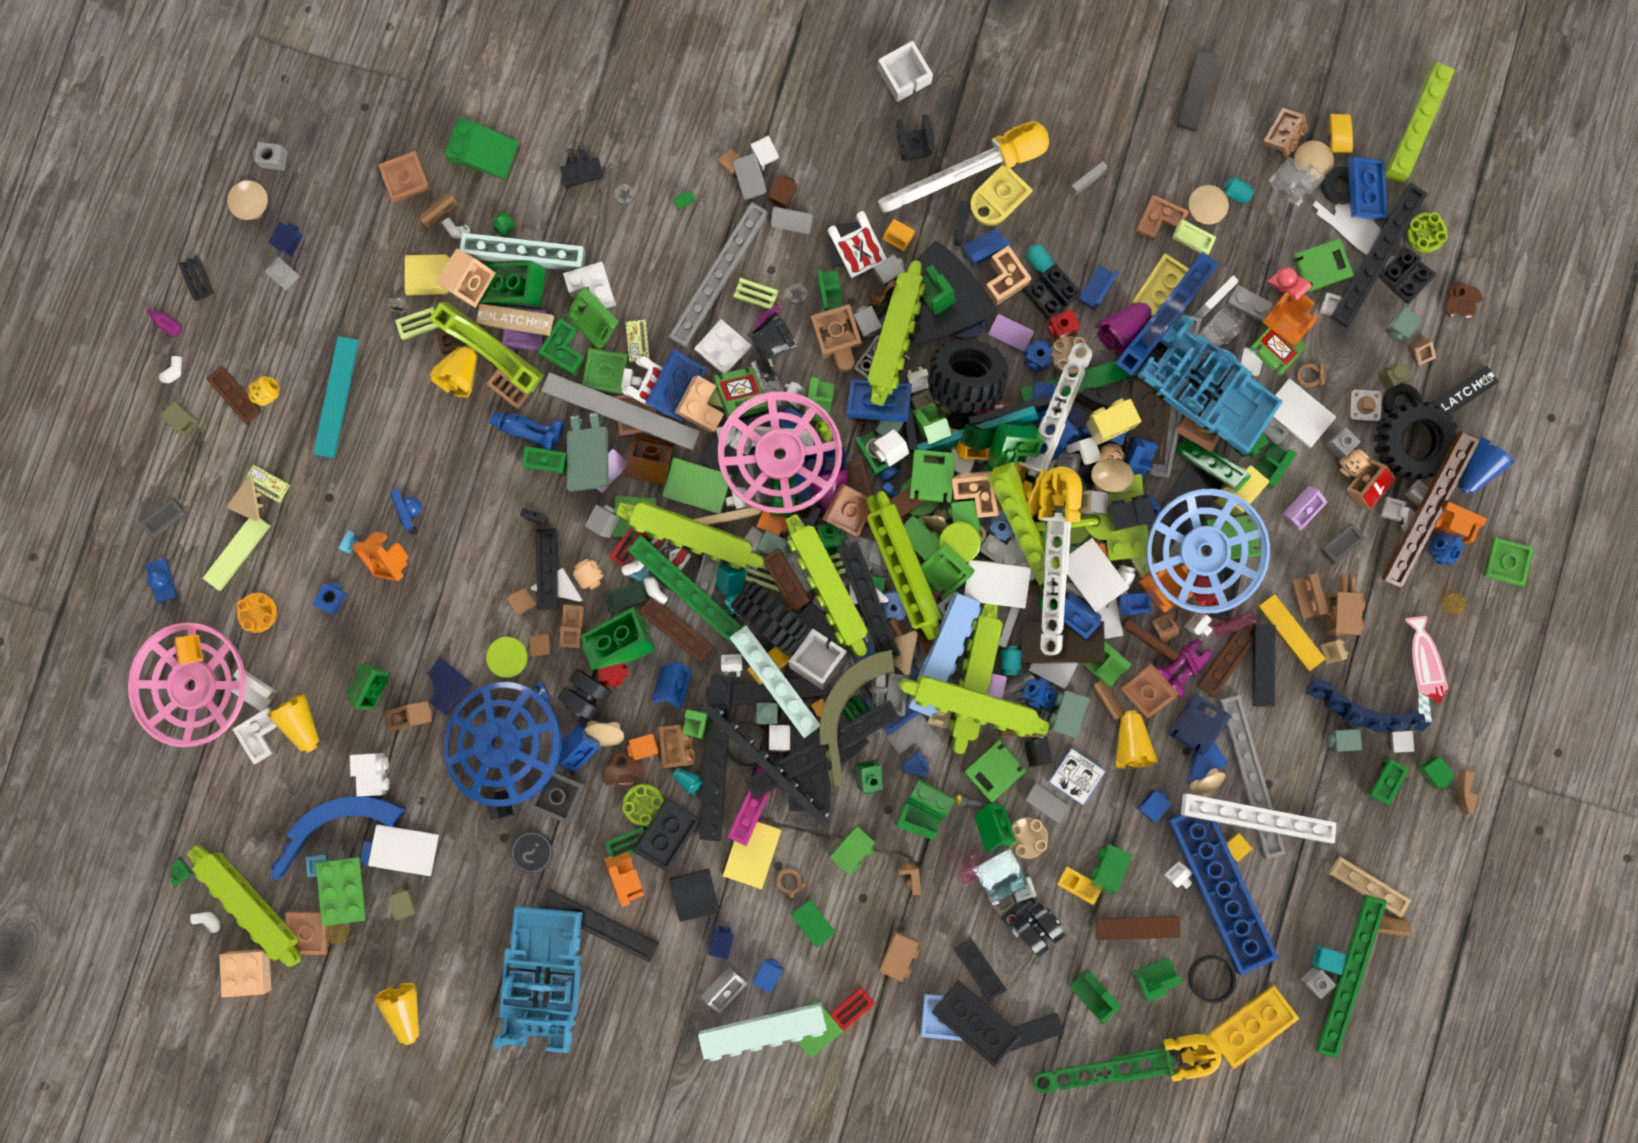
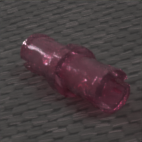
M1251 610L1237 617L1232 616L1229 620L1213 625L1214 630H1216V636L1220 637L1229 632H1237L1245 626L1257 623L1256 618L1253 617L1255 616L1253 611Z

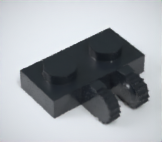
M584 145L579 146V152L583 161L575 163L572 149H567L571 164L560 167L565 188L604 178L599 157L587 160Z

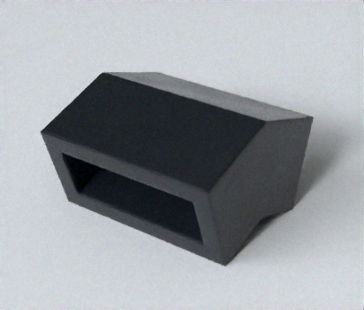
M1048 737L1024 742L1029 767L1053 763Z
M507 790L485 795V798L492 800L510 798ZM487 805L490 820L514 815L512 805Z

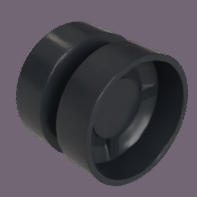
M576 668L569 680L577 689L573 690L564 686L557 699L581 718L584 716L594 721L601 711L593 702L594 699L606 703L613 691L606 686H602L596 679Z
M1037 901L1028 908V912L1033 919L1031 922L1023 915H1020L1011 924L1039 958L1049 950L1044 940L1046 936L1056 944L1066 934L1060 927L1061 923L1050 909H1045Z

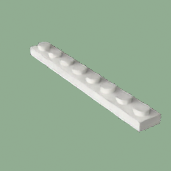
M1183 794L1181 815L1324 843H1335V822L1192 794Z

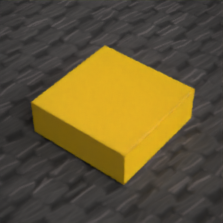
M1236 833L1226 842L1236 862H1239L1253 849L1240 833Z

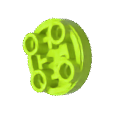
M1425 212L1416 215L1405 231V237L1409 246L1420 253L1436 251L1448 238L1446 225L1441 216L1436 212Z
M956 521L948 525L941 533L939 547L945 543L965 562H969L976 557L980 550L981 536L971 524Z
M501 637L489 646L486 653V662L489 669L495 675L503 678H512L519 675L527 667L528 652L524 644L518 639Z
M636 785L626 793L623 800V811L632 823L647 826L664 801L663 795L652 785Z

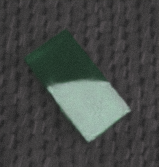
M643 581L604 593L609 613L649 600Z

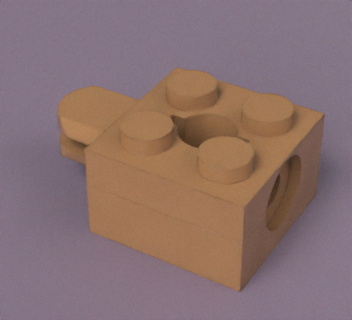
M850 304L812 315L811 324L822 359L833 356L839 371H850L855 364L852 350L861 348L862 343Z
M1341 573L1338 579V592L1326 595V605L1329 613L1325 614L1324 635L1351 637L1361 635V632L1364 630L1362 611L1365 609V599H1363V593H1355L1356 577L1354 574L1347 576V574Z

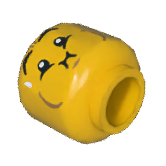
M261 376L249 384L248 397L253 403L261 406L268 405L278 398L279 384L272 377Z

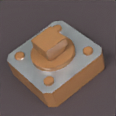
M1352 390L1348 397V419L1359 422L1379 421L1381 419L1382 397L1380 391Z

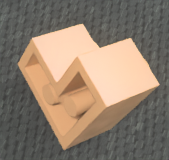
M1009 245L992 256L990 264L998 274V277L989 282L984 291L993 304L997 306L1029 285L1032 278Z
M700 376L693 377L674 413L708 432H715L724 413L707 404L716 385Z
M992 471L957 474L952 479L955 500L975 498L978 518L998 516L1002 511V506L988 479Z

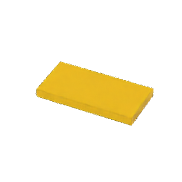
M1271 984L1207 1033V1035L1218 1042L1221 1054L1230 1066L1235 1069L1295 1023L1299 1017L1275 985Z

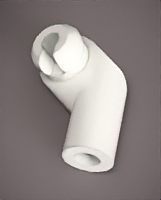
M450 218L442 222L452 238L461 239L462 233L470 234L471 232L469 226H455Z
M171 356V367L159 375L161 382L171 383L181 376L182 357Z
M637 560L622 566V573L625 576L640 571L644 565Z
M646 577L643 584L647 594L661 604H664L668 596L660 591L658 582L654 577Z
M212 912L196 913L190 916L192 924L203 923L211 933H216L220 930V921Z

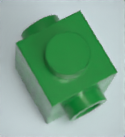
M874 760L855 764L856 784L859 790L865 794H874L877 792L876 790L883 789L880 764Z

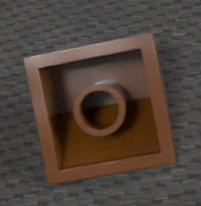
M636 434L627 456L625 477L665 485L671 467L675 444L663 439Z

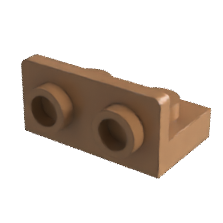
M1282 108L1263 141L1264 145L1282 151L1284 157L1288 158L1291 152L1295 151L1301 135H1304L1308 125L1305 115Z
M1318 573L1291 581L1302 619L1329 613Z
M684 724L658 727L663 768L694 764L693 736L683 733Z
M914 862L902 863V867H898V875L911 874L907 876L908 890H912L913 895H921L919 865L914 866Z

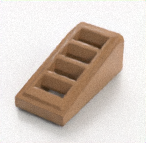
M499 368L485 383L517 410L530 395V393H525L512 383ZM499 376L503 377L500 383L495 387L493 385L494 382L498 379ZM506 381H508L509 385L505 388L503 392L500 391L499 389L503 386V384ZM512 386H514L516 389L510 395V397H508L506 394L512 388ZM521 391L523 394L514 402L513 398Z

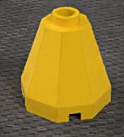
M466 345L464 347L458 346L433 368L430 373L431 381L448 393L449 390L456 391L454 393L455 396L468 398L472 392L477 363L475 350Z

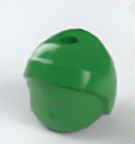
M501 212L493 219L492 227L500 235L506 236L515 227V222L506 212Z

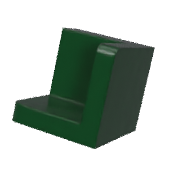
M971 423L965 424L961 444L976 451L988 449L991 446L996 429L993 427L982 429Z

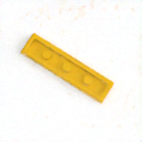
M1275 594L1257 606L1270 624L1275 625L1277 633L1307 671H1311L1325 660V657Z

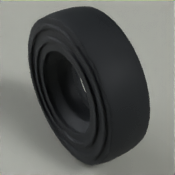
M1346 167L1334 168L1323 178L1321 186L1323 195L1332 203L1343 204L1350 201L1349 172ZM1342 178L1347 182L1348 188L1345 192L1340 193L1334 189L1333 182L1335 179Z
M1398 384L1387 390L1383 398L1385 412L1387 414L1391 413L1390 409L1396 407L1395 398L1399 394L1407 396L1409 402L1421 401V396L1417 389L1409 384Z

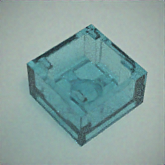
M1010 849L973 869L992 905L1000 904V901L1021 889H1026L1028 886L1024 872Z

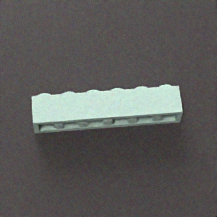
M462 233L460 250L478 261L495 263L533 261L543 268L572 271L585 266L586 252L583 246Z
M745 626L730 637L731 641L802 737L805 738L820 727L819 722L749 628Z
M820 1002L815 1005L803 1006L701 1030L698 1036L703 1059L716 1061L721 1059L722 1055L730 1054V1056H737L747 1049H750V1052L761 1050L762 1046L768 1044L771 1047L782 1045V1041L791 1039V1042H797L807 1035L818 1037L823 1035L824 1031H827V1026Z

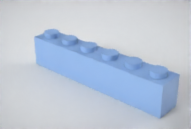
M954 591L939 626V636L933 640L918 677L923 674L947 682L949 675H953L956 669L955 661L957 656L962 655L965 647L963 642L972 632V621L980 613V602ZM912 695L909 696L906 703L908 708L932 717L933 712H937L935 706L928 705L926 708L915 704L916 701L911 697Z

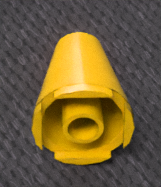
M304 693L280 704L278 709H272L267 713L268 718L300 751L305 750L308 753L318 747V734Z
M1134 710L1126 711L1120 717L1115 762L1117 768L1126 769V765L1133 766V768H1142L1158 763L1141 714H1137V711Z
M414 983L399 984L400 988L393 989L392 986L378 993L375 996V1004L398 1042L410 1045L419 1036L417 988Z

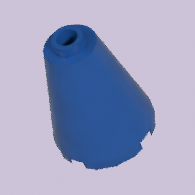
M1484 437L1479 438L1480 441L1458 481V488L1465 494L1469 492L1474 494L1514 463L1513 458L1498 445H1489L1492 441Z

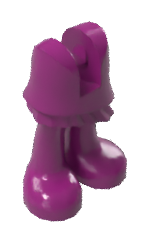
M1199 638L1194 639L1187 646L1183 647L1180 655L1164 669L1161 667L1156 668L1169 682L1174 673L1183 664L1186 665L1184 670L1170 682L1171 686L1179 693L1178 698H1182L1185 695L1183 684L1191 675L1196 677V673L1201 671V668L1212 654L1209 648L1205 649L1199 656L1195 653V650L1202 644Z

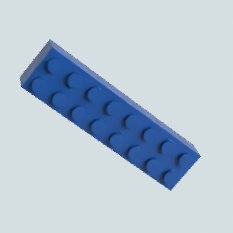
M1181 812L1165 819L1187 868L1193 873L1191 877L1234 971L1239 975H1243L1278 959L1275 948L1217 822L1181 815Z

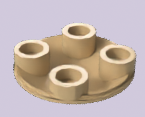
M1320 141L1303 143L1294 155L1293 167L1300 175L1312 181L1324 178L1334 165L1333 153H1331L1330 148Z
M242 181L231 188L227 198L228 207L237 218L257 220L261 218L262 213L267 207L268 194L257 182Z
M1204 185L1197 188L1191 194L1189 211L1194 221L1202 224H1215L1220 222L1227 214L1229 207L1228 199L1220 188Z
M1066 336L1055 341L1052 346L1053 352L1051 356L1054 357L1052 363L1057 370L1063 372L1065 365L1069 362L1068 358L1071 350L1076 344H1086L1082 337ZM1086 349L1078 350L1077 357L1083 358L1086 355ZM1072 368L1069 374H1078V368Z
M1119 459L1102 460L1092 469V480L1098 491L1123 493L1128 490L1133 481L1131 467Z
M589 721L584 729L586 736L598 740L600 746H615L624 740V733L620 730V724L616 722L606 724Z
M1217 768L1210 770L1205 778L1195 780L1190 784V794L1202 797L1211 795L1224 782L1226 778L1225 773L1219 772Z
M1023 817L1011 825L1017 842L1009 847L1015 855L1031 859L1039 856L1046 850L1048 833L1040 820Z

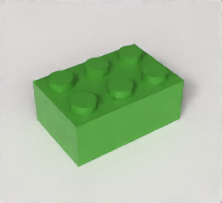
M360 856L317 862L316 872L322 927L365 921L366 913Z

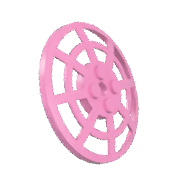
M783 391L769 392L747 400L729 416L719 437L718 462L726 484L743 502L765 512L790 513L813 505L829 491L840 470L842 444L834 421L816 402L796 393ZM776 400L793 401L809 409L802 418L790 413H777ZM768 402L769 414L757 418L749 426L738 419L751 407ZM815 413L826 423L834 441L821 443L817 432L809 424ZM778 419L789 420L798 425L792 432L780 430ZM767 421L771 422L772 431L761 437L753 431L759 425ZM735 426L742 432L737 446V456L724 457L728 433L731 427ZM804 429L811 435L815 443L814 446H803L799 436ZM747 438H750L757 444L755 455L743 456V449ZM783 450L786 453L785 458H775V451ZM835 450V464L831 477L827 482L817 475L822 466L823 452ZM817 454L813 472L802 466L805 456ZM757 463L762 473L755 481L748 474L744 464ZM726 466H739L742 476L751 485L744 494L732 482ZM796 473L807 479L799 486L792 489L789 488L788 478ZM768 477L780 479L781 490H771L762 485ZM811 483L822 488L810 500L796 506L792 505L791 495L803 491ZM757 491L770 496L783 497L784 508L764 506L752 501L751 498Z
M196 623L174 624L152 635L139 649L134 658L128 681L131 708L142 728L158 741L177 747L199 746L223 734L235 721L240 712L246 690L244 665L235 646L225 635L216 629ZM181 630H187L188 635H196V630H203L217 636L224 644L217 651L210 645L201 643V649L214 656L208 664L199 661L178 665V661L173 657L176 654L175 646L167 651L158 642L168 635ZM153 649L161 658L154 669L152 680H139L143 663L149 652ZM229 650L232 651L237 662L240 681H232L230 668L224 659ZM168 663L173 669L167 681L159 680L164 665ZM219 663L224 670L226 681H216L213 670ZM191 679L195 682V688L192 691L188 687ZM139 688L151 689L154 704L159 711L150 720L142 708ZM159 689H167L171 702L165 707L161 701ZM216 689H226L224 698L220 706L217 707L212 700ZM231 690H239L236 707L227 721L222 712L229 702ZM206 706L211 715L195 722L196 710ZM177 707L187 709V721L177 719L170 713ZM163 719H166L176 726L185 728L183 740L169 737L160 732L155 726ZM216 719L221 729L208 737L192 740L194 728L205 726Z

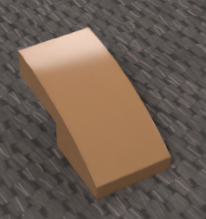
M563 605L559 647L580 648L585 605Z
M1458 770L1457 796L1461 812L1474 815L1478 797L1477 794L1470 793L1474 772Z

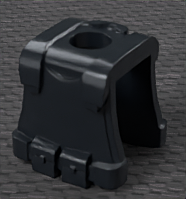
M922 115V127L920 130L905 132L903 119H898L896 122V135L901 149V160L907 161L931 156L932 151L935 149V137L929 115ZM911 140H916L920 146L918 149L912 150L909 148L908 143Z
M776 312L772 313L759 327L748 333V337L763 361H767L777 354L793 350L797 347L791 331Z

